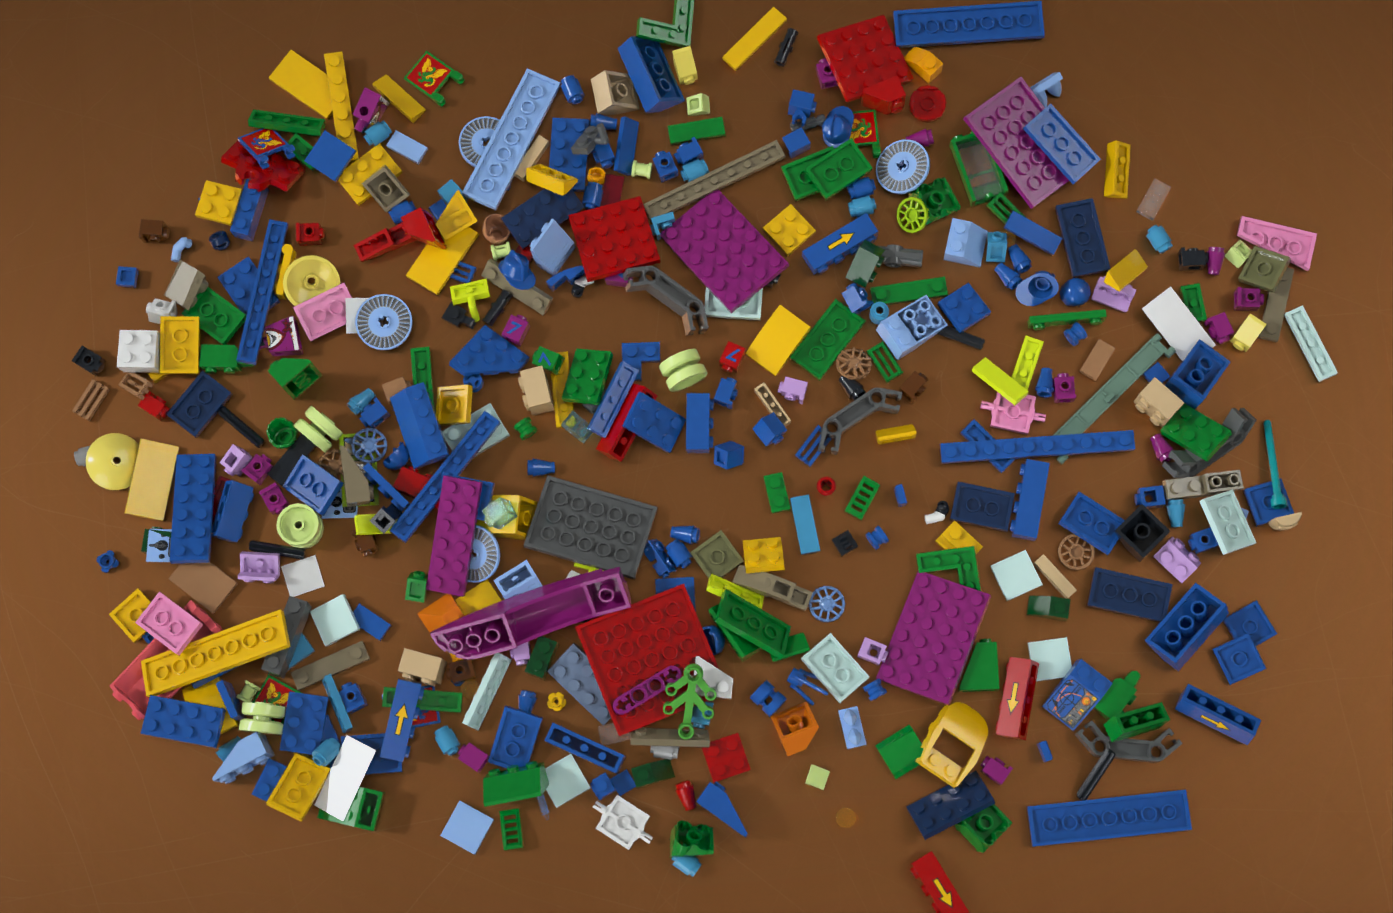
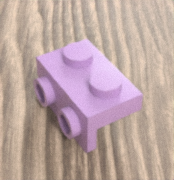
M1100 276L1091 300L1127 312L1136 289L1128 284L1119 292L1104 282L1106 276Z
M1173 536L1153 556L1181 583L1201 564L1199 557L1195 553L1189 552L1185 548L1184 543Z
M246 551L240 553V573L238 574V579H242L244 582L259 580L263 583H273L279 578L280 553Z

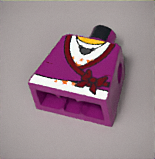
M365 87L353 112V115L358 118L354 129L364 134L368 125L373 126L380 121L390 102Z
M294 316L265 327L266 337H262L260 349L268 348L272 356L303 355L298 323Z

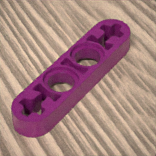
M669 666L617 697L613 702L614 712L618 715H625L665 691L666 686L660 675L663 674L665 678L669 675V670L672 672L676 671V680H673V678L666 680L667 683H674L681 678L680 669L676 666ZM652 680H658L661 683L659 690L654 691L650 688ZM636 690H641L644 693V699L636 701L633 698V693ZM629 695L630 700L635 705L631 706V703H629L625 706L626 710H618L616 708L618 706V701H621L622 703L626 702L628 700L626 696Z

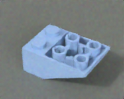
M551 219L549 223L546 222L542 227L540 236L534 238L531 242L530 250L536 266L554 276L576 247L574 241L554 219Z
M925 295L881 321L876 331L895 358L899 360L947 327L948 324L928 296Z
M527 560L493 580L504 599L543 586Z
M255 732L238 741L212 780L229 784L236 780L235 776L241 773L245 775L254 770L253 767L258 764L261 766L265 765L269 758L271 759V757L275 756L265 734Z

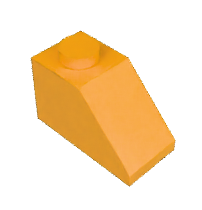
M913 47L904 56L907 65L928 84L942 72L943 63L930 51Z

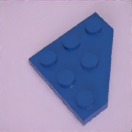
M484 325L450 361L449 366L463 376H472V374L483 373V375L499 374V372H510L512 374L518 373L529 361L530 357Z

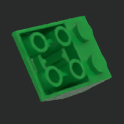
M359 787L344 821L320 808L317 818L375 831L385 792Z

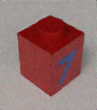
M728 341L719 360L721 369L728 373H732V371L737 373L745 356L746 348Z

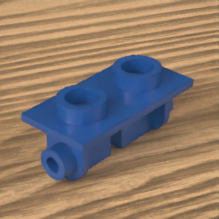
M648 540L649 543L646 544L644 554L650 562L655 559L658 561L652 566L659 577L662 576L665 579L670 575L669 573L677 571L675 564L664 551V545L659 540Z

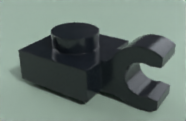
M452 302L441 317L444 321L457 328L463 324L473 330L477 324L474 322V319L467 316V310L458 305H453Z

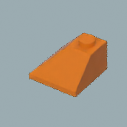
M451 594L444 595L417 613L429 633L465 616Z
M807 701L771 716L787 756L805 750L819 728Z

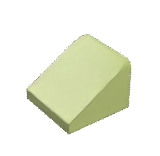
M700 93L686 98L688 116L710 114L709 96Z
M1239 240L1225 254V258L1239 268L1249 258L1252 249Z
M811 764L805 784L824 790L830 771Z

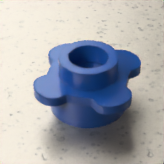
M111 550L97 557V563L102 567L101 571L104 573H108L111 568L119 566V561L115 559L114 552Z

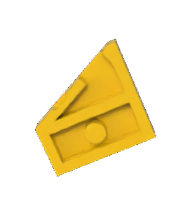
M459 190L455 192L435 224L444 240L449 239L477 222Z

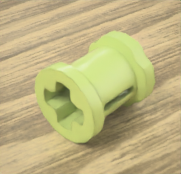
M634 160L631 176L635 177L637 175L650 179L653 164L638 163L637 160Z
M509 241L503 245H491L493 260L497 261V259L505 258L511 251Z
M246 680L244 688L236 697L244 702L253 703L252 699L261 688Z

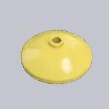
M306 255L294 260L286 269L283 278L284 292L294 306L340 284L339 273L335 266L329 260L317 255ZM314 278L315 282L310 284L308 279Z
M110 433L99 437L89 447L86 455V469L90 478L97 485L108 490H122L130 487L139 444L131 437L120 433ZM115 457H118L120 459L119 464H115L113 462V459Z

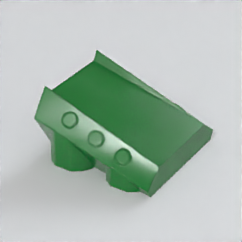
M945 177L937 178L929 184L923 183L914 191L909 192V197L922 199L926 207L929 208V219L926 225L961 209ZM921 212L920 216L924 217V212Z
M910 725L875 745L895 779L919 766L916 759L922 755V743Z
M993 804L955 824L956 831H959L976 848V851L984 853L1012 825V822Z
M681 820L672 828L669 858L714 853L713 827L703 824L692 826L688 821Z

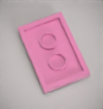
M345 283L339 284L293 307L310 341L346 324L345 298H352Z
M161 592L155 596L135 622L179 656L203 626L200 621Z

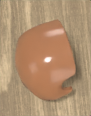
M495 213L486 217L482 232L489 242L501 244L510 237V231L501 220L503 215Z

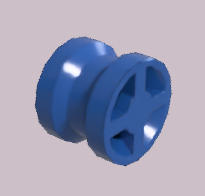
M1075 322L1072 328L1064 331L1066 339L1073 346L1078 345L1081 339L1088 337L1086 331L1078 322Z
M472 374V376H464L463 378L464 385L473 386V393L483 388L484 381L480 374Z
M880 526L875 527L873 532L865 534L875 550L879 549L881 544L889 542L888 537Z
M880 678L863 687L864 691L868 692L870 701L887 693L886 688H883L881 685L882 681Z

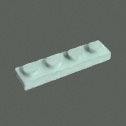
M1303 305L1286 312L1284 316L1318 382L1336 375L1338 372Z
M500 653L494 654L473 697V701L465 714L463 724L479 730L512 659Z

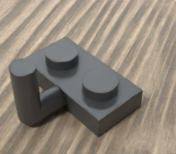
M599 123L596 127H587L571 147L572 153L589 155L596 145H607L609 138L604 124Z

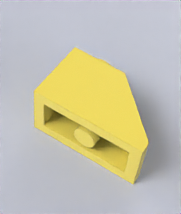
M687 46L672 51L674 67L680 85L692 84L695 80H698L691 47Z
M1250 313L1230 342L1233 343L1236 349L1246 352L1264 329L1266 323Z

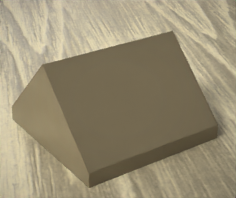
M386 165L381 166L362 183L385 212L410 195Z

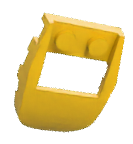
M952 702L950 706H944L938 713L939 716L934 722H931L927 737L923 740L921 746L923 748L922 755L916 759L919 765L953 788L957 787L976 765L988 736V726L984 718L977 711L961 702ZM943 729L974 749L965 768L960 767L933 748Z

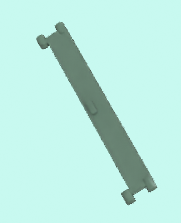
M1156 333L1053 436L1083 434L1159 357L1164 354L1167 358H1170L1176 350L1172 346L1167 349L1159 342L1162 337ZM1061 455L1057 458V461L1063 464L1069 457L1068 455Z

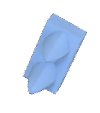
M1054 72L1030 87L1045 108L1048 103L1045 90L1057 97L1061 95L1062 85L1060 80L1063 77L1060 72Z
M858 707L838 710L847 749L867 745Z

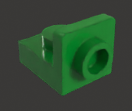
M414 571L410 573L407 578L405 600L425 602L428 575L425 572Z

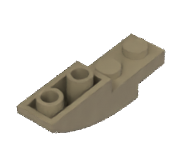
M1240 470L1207 473L1201 476L1162 481L1166 500L1191 499L1216 495L1232 489L1233 491L1244 489Z
M743 565L738 566L732 583L767 598H774L803 611H806L813 593L796 586V583L766 572L746 574L745 566Z

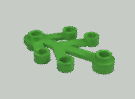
M698 664L687 665L684 669V676L674 683H668L665 687L666 694L674 696L679 688L688 683V688L684 693L672 702L668 701L663 705V712L671 715L676 708L686 702L683 723L678 727V734L682 739H690L694 734V727L691 724L694 703L700 709L705 719L709 720L714 716V709L707 706L695 691L697 684L705 693L707 700L713 701L717 696L716 690L709 687L703 679V669ZM695 670L697 674L693 676L690 674V671ZM674 687L675 690L673 692H669L668 688ZM712 691L714 695L709 697L707 693ZM672 706V710L667 711L665 707ZM710 710L712 713L711 715H705L704 712ZM683 727H689L690 730L685 732L682 729Z

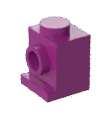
M826 58L821 59L819 64H816V72L821 89L838 86Z
M1237 287L1234 291L1235 311H1258L1260 305L1264 303V294H1260V289ZM1247 296H1253V300H1249Z
M1225 312L1210 317L1204 322L1205 327L1209 326V334L1211 338H1215L1216 343L1223 344L1231 340L1230 337L1233 335L1234 330Z
M1068 373L1057 374V377L1053 379L1054 403L1074 402L1076 399L1074 376L1069 377ZM1067 384L1068 388L1063 389L1061 385Z
M256 454L241 471L261 485L267 478V473L273 467L270 464L272 460L264 454L261 457ZM258 464H260L261 467L258 470H256L255 468Z
M276 482L259 491V494L273 515L280 514L283 509L290 505ZM277 496V500L271 502V499Z
M986 756L980 764L983 767L980 772L998 785H1002L1013 769L1011 766L1005 768V763L997 757L993 759Z

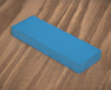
M809 494L790 498L801 555L820 552Z
M326 675L322 683L344 734L352 730L353 726L332 675Z

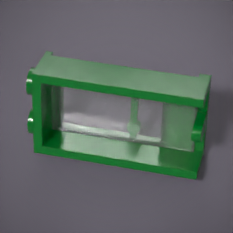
M973 131L965 136L960 134L953 137L949 147L970 201V206L973 207L989 202L999 192L1007 196L1008 187L1000 167Z

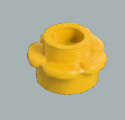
M551 693L548 696L547 705L550 709L560 711L565 707L566 699H564L562 693Z

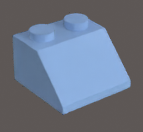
M952 218L943 260L980 268L988 231L973 222Z

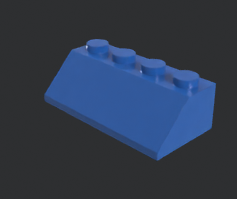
M631 36L617 48L646 113L661 112L685 101L659 42Z
M422 382L407 387L390 397L414 470L447 459L450 454L425 383Z
M1195 583L1145 639V642L1162 660L1179 671L1229 614L1227 605Z

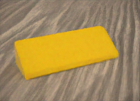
M387 74L372 84L374 89L412 123L426 111L424 107Z
M1117 140L1107 144L1105 197L1127 199L1130 144Z
M542 164L526 168L527 182L562 196L567 194L578 182L577 178Z
M1134 249L1107 272L1104 282L1120 292L1144 272L1148 266L1139 252Z

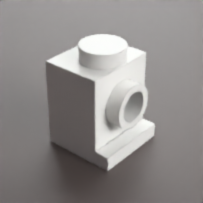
M155 298L152 303L149 302L146 306L149 322L160 324V316H176L178 314L176 301L168 302Z

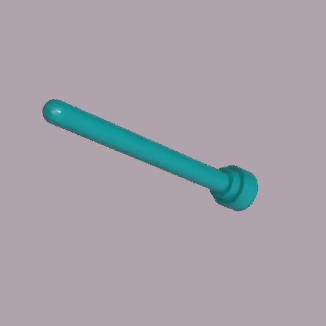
M1265 420L1263 424L1274 493L1270 500L1271 508L1283 509L1287 507V499L1281 493L1272 424L1270 420Z

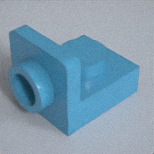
M673 212L651 218L652 224L650 228L653 236L656 235L657 240L661 239L659 229L665 230L673 226L672 223L675 222Z
M999 231L988 232L986 261L1005 262L1007 234Z
M705 702L707 706L713 708L714 703ZM694 706L691 719L693 727L704 729L705 726L709 727L711 719H705L700 709ZM706 710L704 713L705 715H711L712 712Z

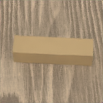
M538 135L523 157L514 175L515 177L525 182L526 168L536 165L550 145L547 139Z
M763 382L754 388V392L770 414L774 412L785 427L791 423L790 418L767 385Z
M1044 554L1033 563L1064 598L1068 599L1077 591Z

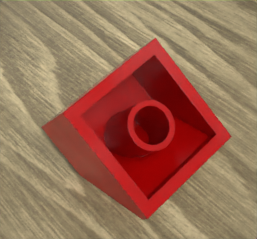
M896 75L862 89V106L885 115L901 112L905 105L906 93L898 76Z
M420 207L401 217L403 221L401 226L406 234H409L419 242L443 250L447 248L440 231L435 225L436 222L433 216Z

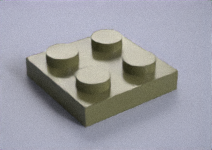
M1254 246L1238 280L1239 282L1275 293L1291 259L1288 256Z
M722 530L690 552L708 579L711 574L723 578L744 562Z

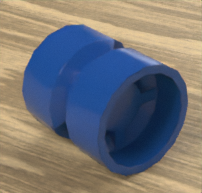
M766 680L751 695L750 699L757 706L762 705V710L771 717L787 698L779 691L775 692V687ZM771 696L773 700L768 703L766 700Z

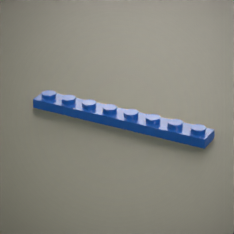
M269 219L237 354V362L253 365L257 363L282 255V247L284 246L287 234V222Z
M483 412L390 529L392 534L405 543L409 540L440 501L443 476H459L501 424L499 420L488 412Z

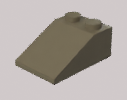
M340 446L347 507L369 505L370 500L374 499L373 486L368 485V480L344 446Z

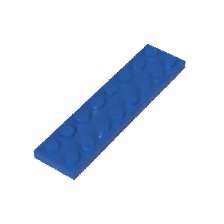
M1042 1L893 11L896 47L899 48L1040 39L1045 36Z
M1186 790L1027 806L1032 847L1192 830Z

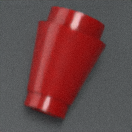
M822 477L817 482V490L824 496L831 495L836 489V483L830 477ZM827 486L829 490L824 491L822 488Z
M686 780L675 784V792L685 811L696 808L694 785L691 784V781Z

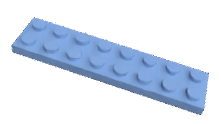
M528 68L526 69L462 192L464 197L497 210L561 86L560 82Z

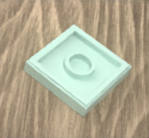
M1026 550L990 566L1006 601L1043 585Z
M345 594L310 611L325 646H329L360 630Z
M1067 637L1027 643L1030 659L1039 663L1036 682L1064 678L1071 669L1072 664Z
M572 754L545 768L549 782L546 791L556 808L591 788Z

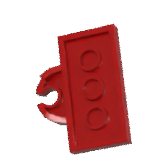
M238 140L221 156V163L235 168V182L242 185L244 184V179L250 178L248 188L258 189V192L265 190L270 184L287 192L305 173L306 166L276 153L268 156L269 161L267 163L270 167L262 169L257 160Z

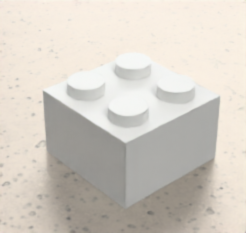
M120 330L117 368L123 372L160 373V333L154 330Z

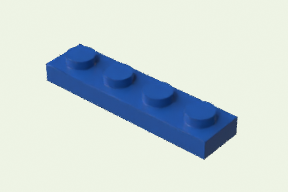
M624 361L620 362L587 429L602 438H606L639 370Z

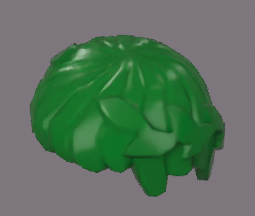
M282 417L272 420L266 430L270 443L280 449L293 445L298 436V430L293 426L294 423Z

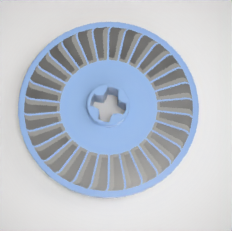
M489 116L478 117L468 122L462 129L459 136V150L464 160L471 166L476 167L486 146H483V141L490 140L500 121L499 119Z
M899 140L890 144L882 151L876 163L878 182L884 189L894 194H906L914 191L928 176L930 169L929 155L921 144L913 140ZM905 164L906 168H902L901 170L899 167Z
M379 294L370 297L360 306L356 314L355 326L359 337L366 345L377 350H391L404 343L410 335L412 315L408 306L398 297L389 294ZM384 318H386L388 325L384 324V326L381 327V323L379 321L384 320Z
M476 525L472 548L476 556L474 557L471 554L467 580L473 583L482 582L490 578L496 572L500 562V548L496 538L488 529Z

